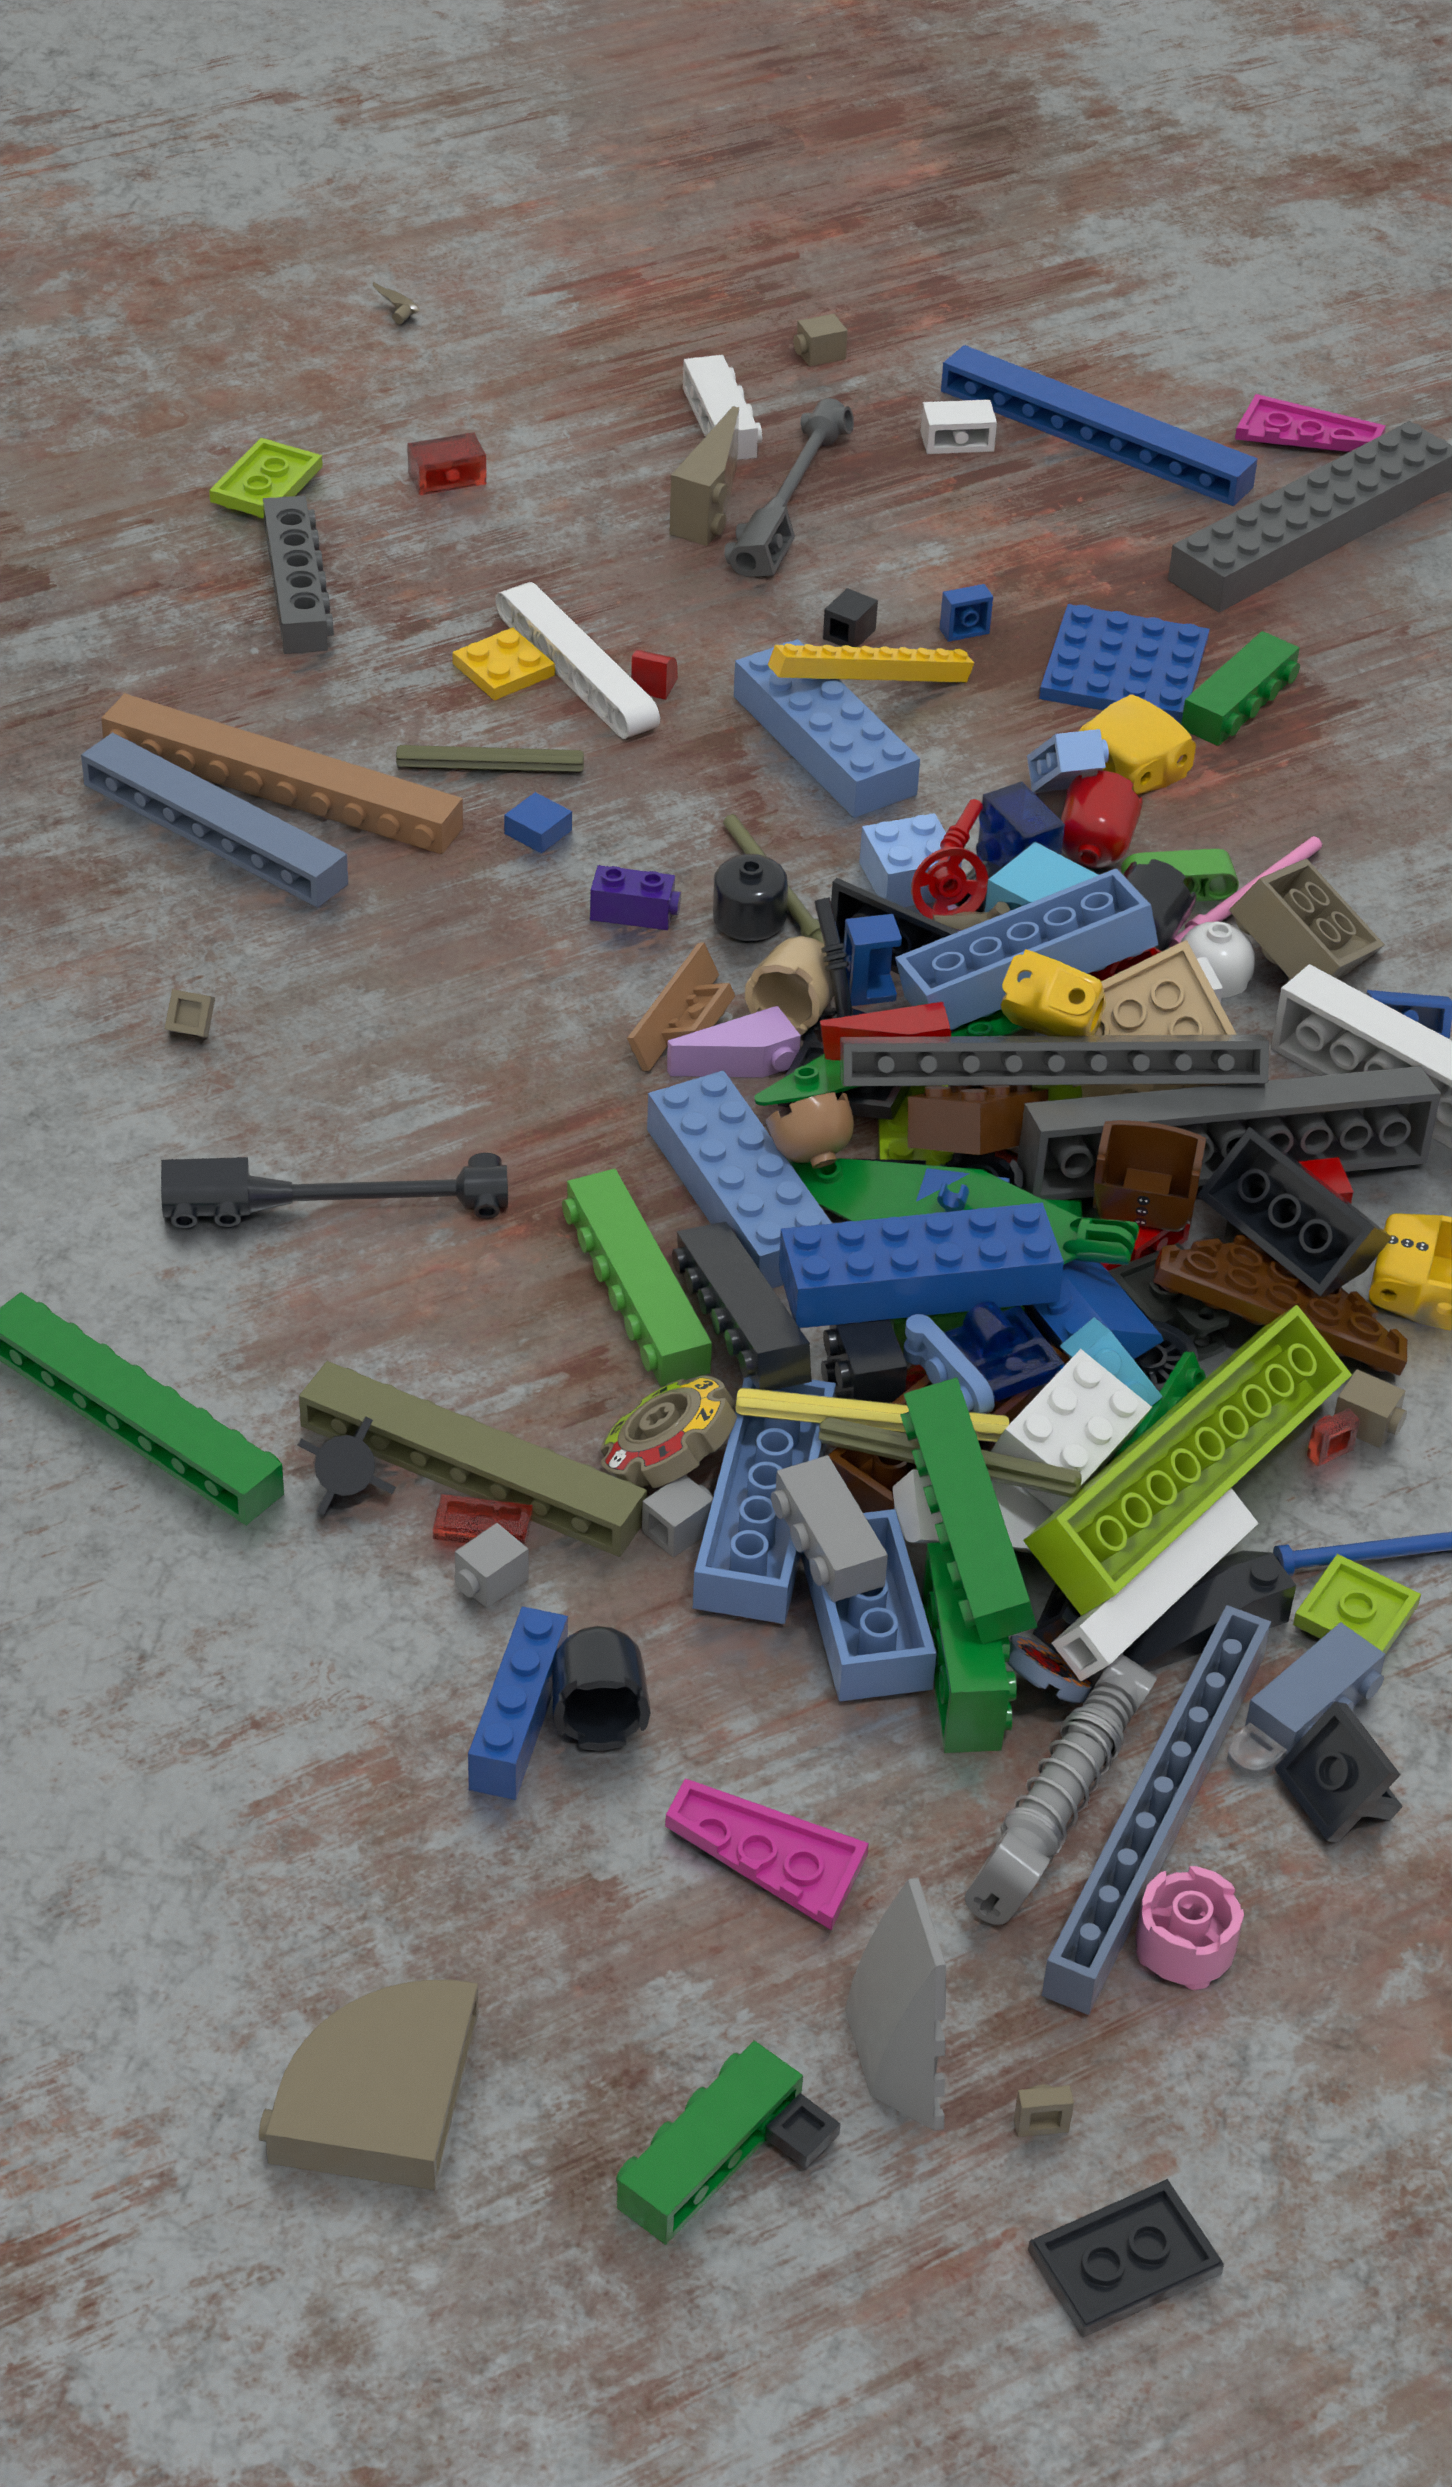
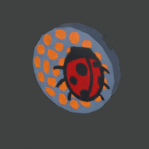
M1019 1635L1010 1637V1659L1007 1663L1019 1675L1038 1688L1046 1689L1048 1684H1051L1060 1689L1056 1695L1063 1701L1076 1704L1086 1700L1093 1688V1683L1089 1678L1080 1681L1062 1656L1048 1647Z

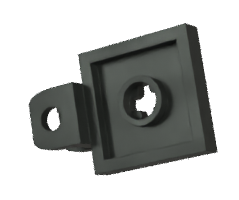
M1179 1243L1175 1244L1180 1250H1184ZM1160 1250L1131 1261L1129 1265H1122L1108 1271L1148 1320L1161 1321L1183 1331L1194 1343L1198 1352V1361L1212 1357L1225 1350L1226 1340L1219 1329L1229 1325L1230 1316L1228 1311L1210 1308L1201 1300L1183 1293L1174 1294L1159 1290L1162 1286L1154 1283L1153 1278L1155 1262ZM1198 1339L1207 1340L1210 1344L1207 1346H1200L1196 1344L1195 1341Z

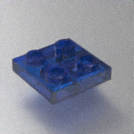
M993 1301L981 1302L967 1313L963 1326L944 1332L987 1380L993 1393L994 1402L1050 1382L1065 1366V1363L1020 1306L1002 1311Z

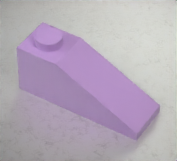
M775 1006L668 1040L667 1072L670 1076L703 1077L724 1070L728 1077L763 1078L790 1068L800 1050L801 1035L781 1009Z

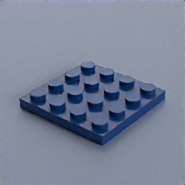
M1068 604L1040 687L1039 699L1104 710L1112 703L1132 694L1162 709L1181 724L1184 702L1194 692L1210 629L1198 627L1194 624L1163 621L1155 617L1145 618L1128 615L1121 611L1111 612L1094 609L1086 605Z

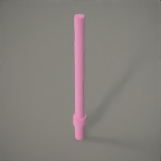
M1315 836L1309 838L1208 913L1195 916L1186 923L1185 929L1174 937L1169 947L1171 948L1179 944L1181 939L1194 926L1205 922H1222L1232 914L1229 909L1259 878L1303 859H1308L1322 848L1320 839Z

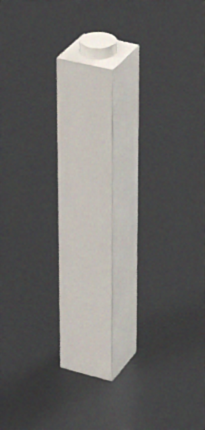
M1230 1488L1121 1591L1088 1613L1080 1616L1052 1642L1053 1646L1080 1681L1107 1667L1259 1523L1233 1489Z

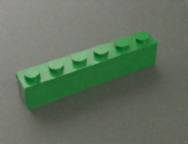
M958 1377L904 1393L909 1412L900 1414L908 1441L918 1439L920 1448L911 1450L919 1477L929 1475L932 1485L923 1487L931 1515L941 1512L943 1522L934 1525L942 1551L945 1552L952 1549L955 1560L946 1562L954 1590L964 1588L967 1598L958 1601L966 1628L976 1626L981 1644L1037 1628L1031 1602Z

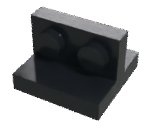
M1335 1701L1274 1768L1327 1841L1338 1843L1362 1816L1391 1820L1403 1807L1389 1789L1401 1774L1346 1703Z

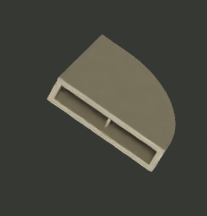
M421 1980L388 1986L346 2004L320 2023L302 2042L290 2060L279 2085L273 2109L265 2108L259 2127V2141L266 2142L268 2164L435 2190L479 2013L478 1983L458 1980Z

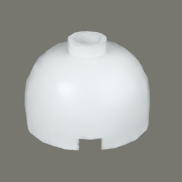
M1219 921L1205 922L1194 926L1181 939V942L1188 941L1196 958L1207 957L1223 988L1221 998L1232 997L1247 989L1248 982L1252 981L1255 952L1249 937L1241 929L1229 923Z

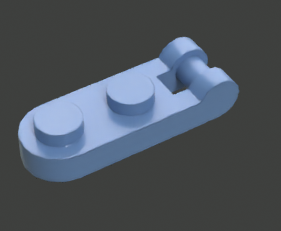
M923 1314L910 1316L906 1321L905 1335L908 1338L904 1343L903 1349L905 1360L914 1365H921L933 1384L958 1377L969 1412L987 1414L993 1411V1393L984 1376L928 1316Z

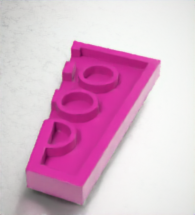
M1255 394L1236 428L1235 440L1351 452L1383 435L1386 425Z

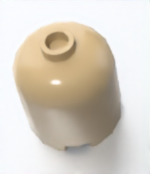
M798 936L788 938L776 946L754 970L745 985V1000L750 1013L753 1014L778 1006L800 1035L816 1024L834 997L830 971L825 970L828 962L823 961L826 953L821 952L824 944L817 939Z

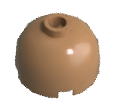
M835 1093L809 1097L790 1104V1114L781 1118L779 1111H776L766 1119L771 1138L777 1150L786 1159L800 1164L811 1162L813 1169L822 1168L836 1162L835 1154L847 1147L852 1138L854 1128L852 1110L845 1093H842L838 1100Z

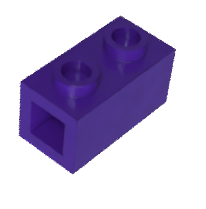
M597 865L590 890V920L668 930L671 916L679 915L681 905V892L675 891V875L656 871L648 872L617 866Z

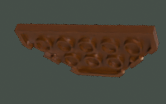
M1245 1234L1236 1235L1232 1243L1225 1244L1218 1238L1195 1241L1190 1249L1180 1250L1175 1244L1162 1246L1157 1256L1153 1282L1161 1285L1171 1293H1183L1199 1299L1210 1308L1225 1309L1241 1315L1248 1322L1255 1325H1267L1295 1305H1298L1337 1356H1348L1366 1363L1376 1371H1388L1398 1376L1401 1375L1407 1364L1408 1339L1397 1329H1390L1388 1332L1376 1320L1379 1312L1357 1291H1352L1348 1294L1340 1287L1326 1297H1320Z

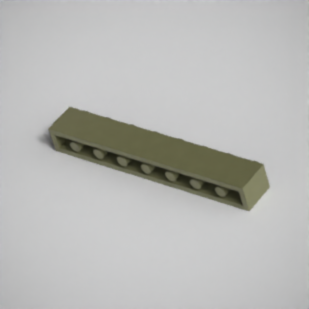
M326 1361L299 1395L301 1427L328 1438L337 1435L353 1436L366 1416L372 1419L373 1422L363 1442L369 1446L374 1457L615 1556L621 1557L642 1527L643 1500L647 1498L646 1489L630 1481L621 1480L601 1472L588 1464H582L559 1455L551 1449L542 1448L517 1438L509 1432H502L469 1416L460 1415L440 1407L432 1401L398 1390L390 1384H383L361 1375L353 1369L344 1368Z

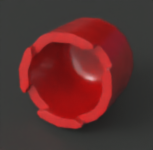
M1098 770L1096 776L1082 778V775H1078L1070 783L1058 831L1059 845L1069 860L1084 868L1096 870L1113 866L1119 863L1126 855L1143 805V799L1141 797L1138 798V795L1132 790L1133 783L1117 773Z

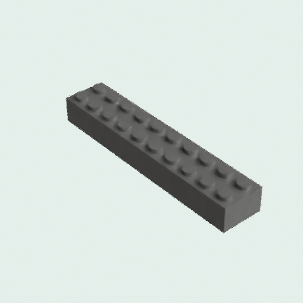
M1408 421L1173 544L1168 580L1220 613L1451 488L1452 445L1448 444L1446 440L1424 430L1420 425Z
M1417 1066L1268 1080V1083H1236L1025 1103L1017 1163L1023 1172L1024 1190L1041 1199L1066 1200L1094 1197L1096 1163L1105 1121L1131 1120L1173 1126L1205 1137L1206 1145L1198 1186L1206 1184L1249 1127L1268 1137L1297 1161L1339 1157L1344 1171L1425 1164L1428 1160L1441 1093L1423 1068Z

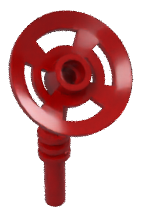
M971 799L968 802L956 825L949 827L940 842L941 849L926 857L914 873L911 883L913 902L923 916L932 920L933 915L975 912L987 894L989 879L987 869L976 854L965 849L970 839L969 832L983 809V804L979 800ZM963 859L970 862L973 866L976 880H967L965 872L958 866ZM938 860V863L933 865L928 872H925L931 864ZM928 886L930 894L936 899L933 908L924 902L920 887ZM967 893L971 894L964 904L955 909L948 910V906L961 901Z

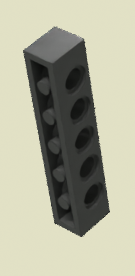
M306 495L263 498L265 534L284 654L328 651L327 636H334L332 613H330L329 593L326 588L325 571H323L322 552L319 547L318 529L316 530L314 509L308 510Z

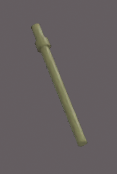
M731 814L724 819V826L745 854L766 856L736 815ZM788 885L787 910L801 927V935L817 939L823 943L819 920L811 916Z

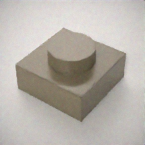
M172 989L164 1029L208 1038L215 997Z
M1041 2084L1029 2089L1018 2090L1014 2114L1017 2137L1069 2133L1074 2107L1070 2085L1052 2087L1051 2085Z

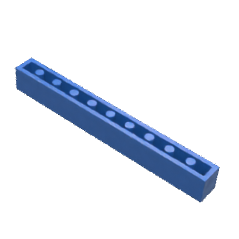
M963 345L943 362L941 392L964 401L990 400L993 411L997 414L1233 507L1254 487L1258 458L966 345Z

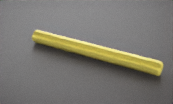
M740 1388L737 1393L736 1413L739 1415L819 1424L826 1418L831 1417L906 1433L900 1414L909 1412L907 1405L751 1388ZM969 1412L978 1441L997 1442L1004 1430L1009 1426V1418L1007 1416Z

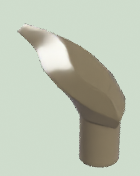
M373 282V287L397 308L392 314V319L395 323L402 324L408 317L420 311L418 305L408 297Z
M1000 901L989 912L933 915V920L962 931L1009 912L1010 908L1005 902Z

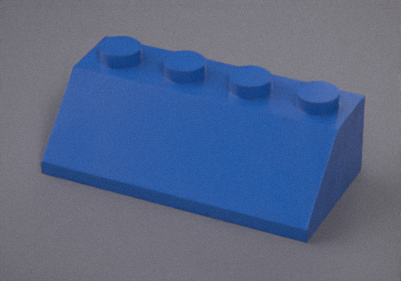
M1072 1260L1064 1264L1059 1302L1023 1305L1054 1346L1063 1353L1065 1352L1061 1349L1060 1345L1094 1317L1114 1334L1133 1360L1164 1341L1158 1330L1101 1263Z

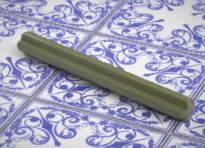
M399 745L396 749V763L400 768L580 773L584 768V753L581 750Z

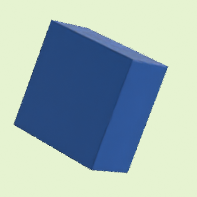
M981 584L942 593L939 629L948 642L990 634L993 595L986 585Z
M536 792L504 815V834L541 854L572 831V811Z

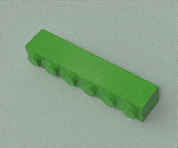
M611 1169L568 1180L567 1199L562 1201L564 1217L569 1225H575L582 1251L590 1253L598 1281H605L614 1311H621L629 1339L637 1341L645 1369L653 1371L661 1387L680 1379L688 1380L710 1374L712 1342L617 1170Z

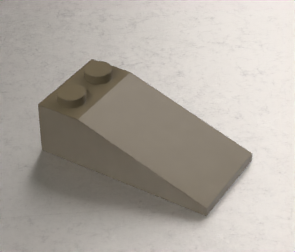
M733 406L671 474L670 535L708 546L717 534L720 535L726 525L727 507L737 469L739 407Z

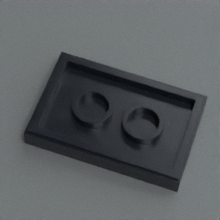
M1168 2179L1029 2241L1028 2252L1083 2338L1222 2274L1224 2268L1223 2261Z

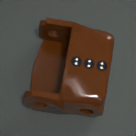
M1131 1120L1105 1121L1094 1179L1093 1208L1097 1209L1098 1216L1101 1219L1136 1222L1138 1226L1172 1232L1183 1230L1186 1224H1191L1206 1138L1184 1129L1158 1123Z

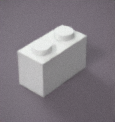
M990 400L923 402L921 435L927 454L994 452L997 421Z

